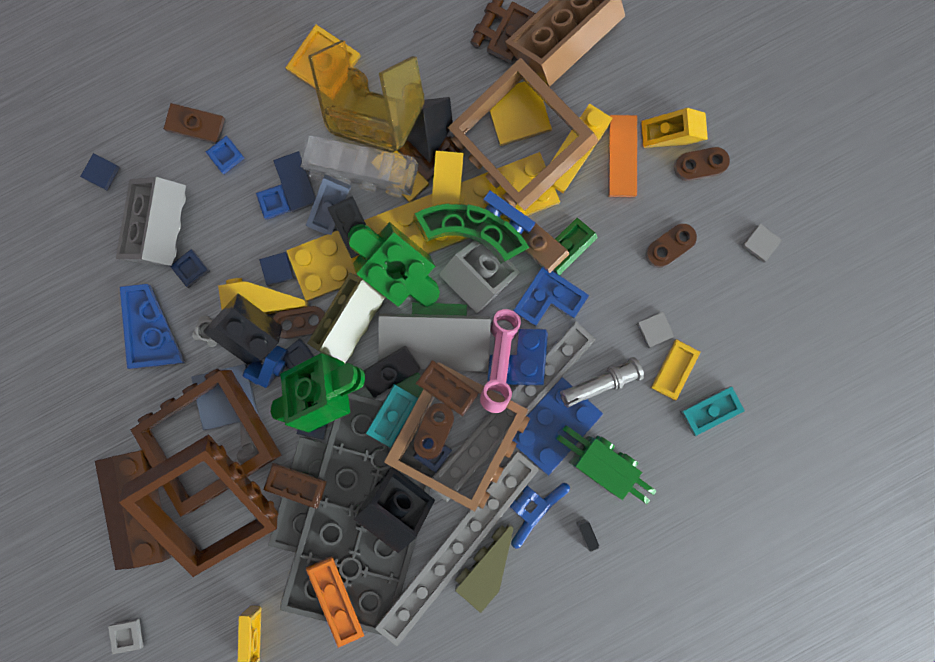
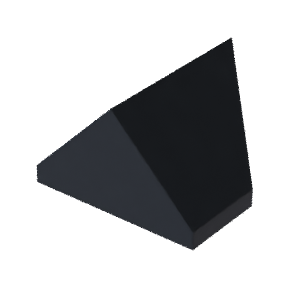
M450 97L395 103L399 132L430 163L449 133L448 127L453 123Z

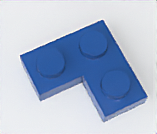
M542 267L513 311L536 327L550 304L574 319L589 295L555 272L549 273Z
M519 329L517 355H510L507 384L544 385L548 338L546 329ZM490 354V358H489V369H488V380H487L488 382H489V380H490V373H491V366H492V358H493V355H491V354Z

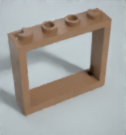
M521 58L448 127L454 134L451 140L461 151L467 148L471 153L468 159L478 169L483 166L489 172L485 177L496 189L501 185L506 191L503 197L513 207L518 204L524 211L599 142L594 132ZM523 79L578 137L518 192L465 134Z
M439 362L437 363L481 395L484 389L483 385ZM423 389L384 463L474 512L477 507L483 509L490 496V493L486 492L490 482L497 483L504 468L499 466L504 456L510 458L517 445L516 442L512 441L517 431L524 432L530 420L526 416L528 409L511 400L509 401L506 409L515 413L516 416L471 500L400 461L434 399V396ZM492 390L487 391V395L492 401H505L502 395Z

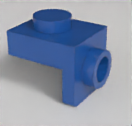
M277 345L267 355L264 363L255 362L250 364L244 370L242 376L256 385L267 388L284 371L286 362L283 360L287 350Z

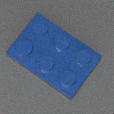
M563 377L527 415L530 420L524 432L517 431L512 440L517 443L516 447L548 476L571 451L556 440L557 436H563L574 445L578 443V441L562 430L564 426H568L583 437L603 415L588 399L567 408L562 402L560 391L573 386Z

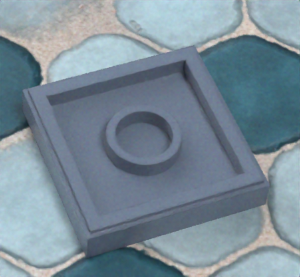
M247 364L221 369L232 370L257 412L251 381L242 376L247 368ZM208 373L192 376V383L199 385L206 380L204 376ZM220 385L196 399L203 431L241 422Z

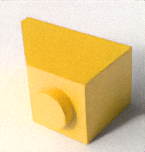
M684 108L641 121L644 148L683 146L708 139L706 114L698 110Z

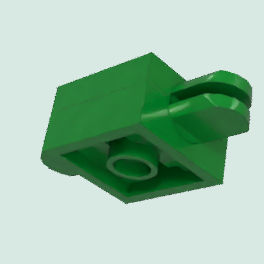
M390 222L379 234L364 224H358L351 228L348 233L350 248L359 254L358 258L353 262L355 272L359 277L397 307L409 295L424 306L432 305L437 301L440 294L439 287L428 276L436 266L428 253Z
M320 353L280 374L282 396L273 400L270 410L271 416L275 420L284 422L287 426L308 433L350 413L348 394L363 387L365 382L364 371L358 366L350 363L345 364L343 361Z
M564 426L562 430L581 443V446L578 448L561 435H558L556 440L575 453L569 461L571 465L622 501L629 492L648 505L650 499L633 488V485L636 483L653 496L657 491L639 478L643 472L636 468L639 464L636 460L625 453H615L613 449L616 446L602 436L597 435L595 438L587 436L585 439L568 426Z

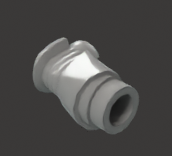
M240 422L241 447L243 450L238 451L237 460L243 464L259 454V451L242 422Z

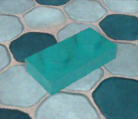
M393 385L368 427L366 434L391 448L418 398Z
M730 386L681 412L693 436H697L741 414L745 410L733 387Z

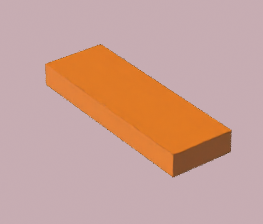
M610 115L613 119L609 124V197H636L637 115Z
M331 556L306 567L338 648L364 637L363 630L333 557Z

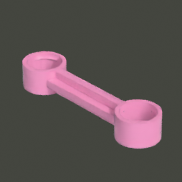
M502 309L496 312L490 325L491 333L495 337L490 380L484 386L480 395V402L484 409L492 413H499L505 410L512 396L511 388L506 383L511 341L519 330L521 320L517 313L509 309ZM506 320L512 324L514 329L505 330L498 325L497 321ZM496 390L504 396L505 401H492L488 397L487 391Z

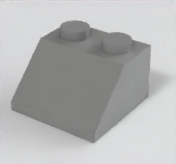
M474 240L455 254L439 275L468 306L478 313L521 272L509 260L500 264L487 247Z

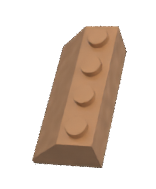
M550 0L506 40L505 44L517 59L521 58L550 87L625 17L622 0Z

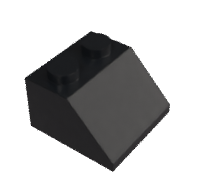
M238 293L204 329L203 333L248 365L261 361L279 343L282 326Z
M390 467L365 499L354 520L394 551L400 553L416 539L435 499L395 468Z

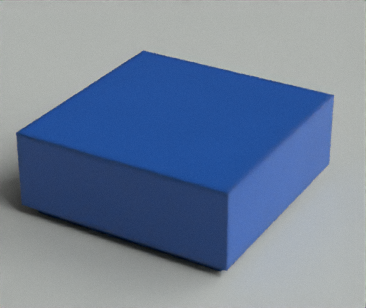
M227 135L205 151L223 174L245 159Z
M282 184L256 193L265 220L291 212Z

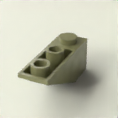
M510 523L506 527L501 525L491 536L494 540L488 548L483 546L473 557L476 561L469 570L465 567L455 579L457 582L455 591L480 613L500 591L514 529Z

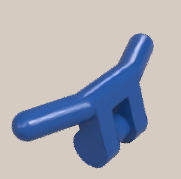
M560 484L544 499L526 485L522 490L523 494L510 505V508L525 520L511 541L513 548L519 549L523 545L534 526L555 503L570 491L569 484ZM533 501L538 506L529 513L525 507Z

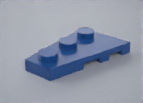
M140 284L120 287L127 369L185 363L151 285Z

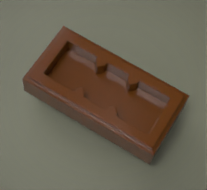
M170 103L163 129L167 132L216 144L219 141L225 118L221 115Z
M433 360L416 382L419 387L446 404L462 417L479 395V392Z
M272 463L263 490L317 509L327 481L278 463Z

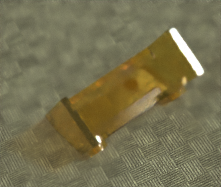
M341 40L308 56L323 121L331 134L390 153L404 146L424 105V93L417 57L411 56L379 73L382 95L370 92L366 75L359 69L350 66L345 41Z

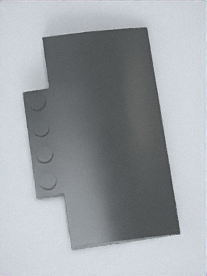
M350 393L348 394L350 413L333 421L327 443L300 436L291 465L292 469L327 481L319 507L315 509L282 497L278 510L277 529L272 531L268 546L295 552L280 603L281 611L327 622L306 567L332 556L362 630L382 635L375 629V626L401 595L416 539L400 553H397L354 520L365 499L391 467L384 463L391 448L366 434L368 427L383 402ZM434 416V420L436 422H442L444 420L442 418ZM419 425L400 461L432 478L435 472L413 457L416 452L414 440L420 428ZM399 471L427 494L430 493V487Z

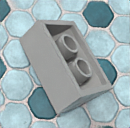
M159 177L129 180L116 259L157 266H172L177 253L175 247L177 234L181 229V211L186 201V185Z

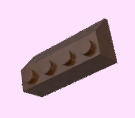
M139 450L96 460L95 466L115 570L143 567L161 563L171 558L166 549L119 503L123 486L152 468L143 451ZM157 488L148 495L162 509Z

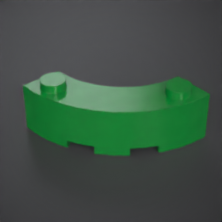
M442 204L414 213L413 216L426 242L443 236L470 238L487 247L500 264L530 248L520 233L509 222L478 206Z

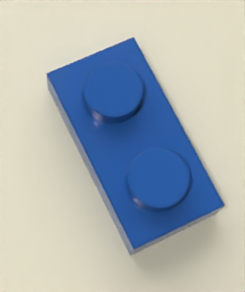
M489 191L483 199L484 203L487 204L486 210H489L498 217L500 215L504 216L520 234L523 231L529 234L535 226L536 222L492 191Z

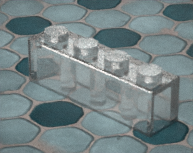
M310 135L301 168L308 172V177L322 181L324 176L328 175L349 185L350 183L360 185L359 188L369 192H375L376 189L386 190L385 194L401 198L402 194L411 196L419 167L417 161L411 156Z

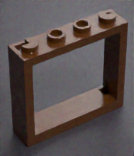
M217 368L204 376L205 381L199 385L194 383L182 390L184 395L178 399L171 398L160 405L161 410L155 414L151 412L137 420L139 424L130 429L153 468L167 458L150 429L220 385L259 451V454L241 464L244 474L249 477L282 456L232 370H219ZM178 477L163 485L180 517L194 512L229 489L221 479H218L189 497Z
M209 434L123 486L119 503L192 577L276 530L279 515L278 511L274 508V502L266 499L258 484L248 479L241 465L238 462H233L226 454L223 445L219 446ZM204 461L256 519L201 550L148 494Z

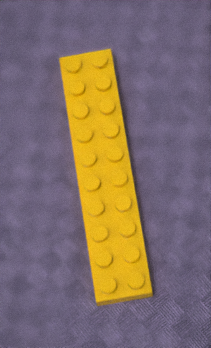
M538 152L497 169L520 192L546 165L541 153ZM489 172L461 182L460 205L469 204L485 209L487 204L484 203L483 199L489 191H492L507 203L509 202L503 197L506 193L504 188L500 185L496 189L485 177ZM551 186L525 211L518 204L514 208L529 216L559 204L560 200L555 188ZM432 194L364 220L366 225L377 234L390 222L428 254L470 239L462 236H443L428 242L425 241L413 216L414 213L431 207ZM500 215V218H501V219H503L504 221L510 222V221H509L508 219H506L504 216ZM338 230L332 232V235L327 234L286 250L307 302L339 290L350 273L358 276L353 265L358 256L351 259Z

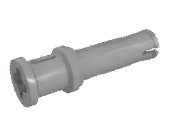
M635 357L628 358V362L617 367L612 365L606 369L605 373L560 391L562 402L568 408L608 389L619 390L623 388V384L633 380H642L644 378L643 369Z

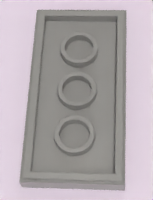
M379 313V361L406 346L420 366V370H425L433 360L454 371L488 372L490 316Z

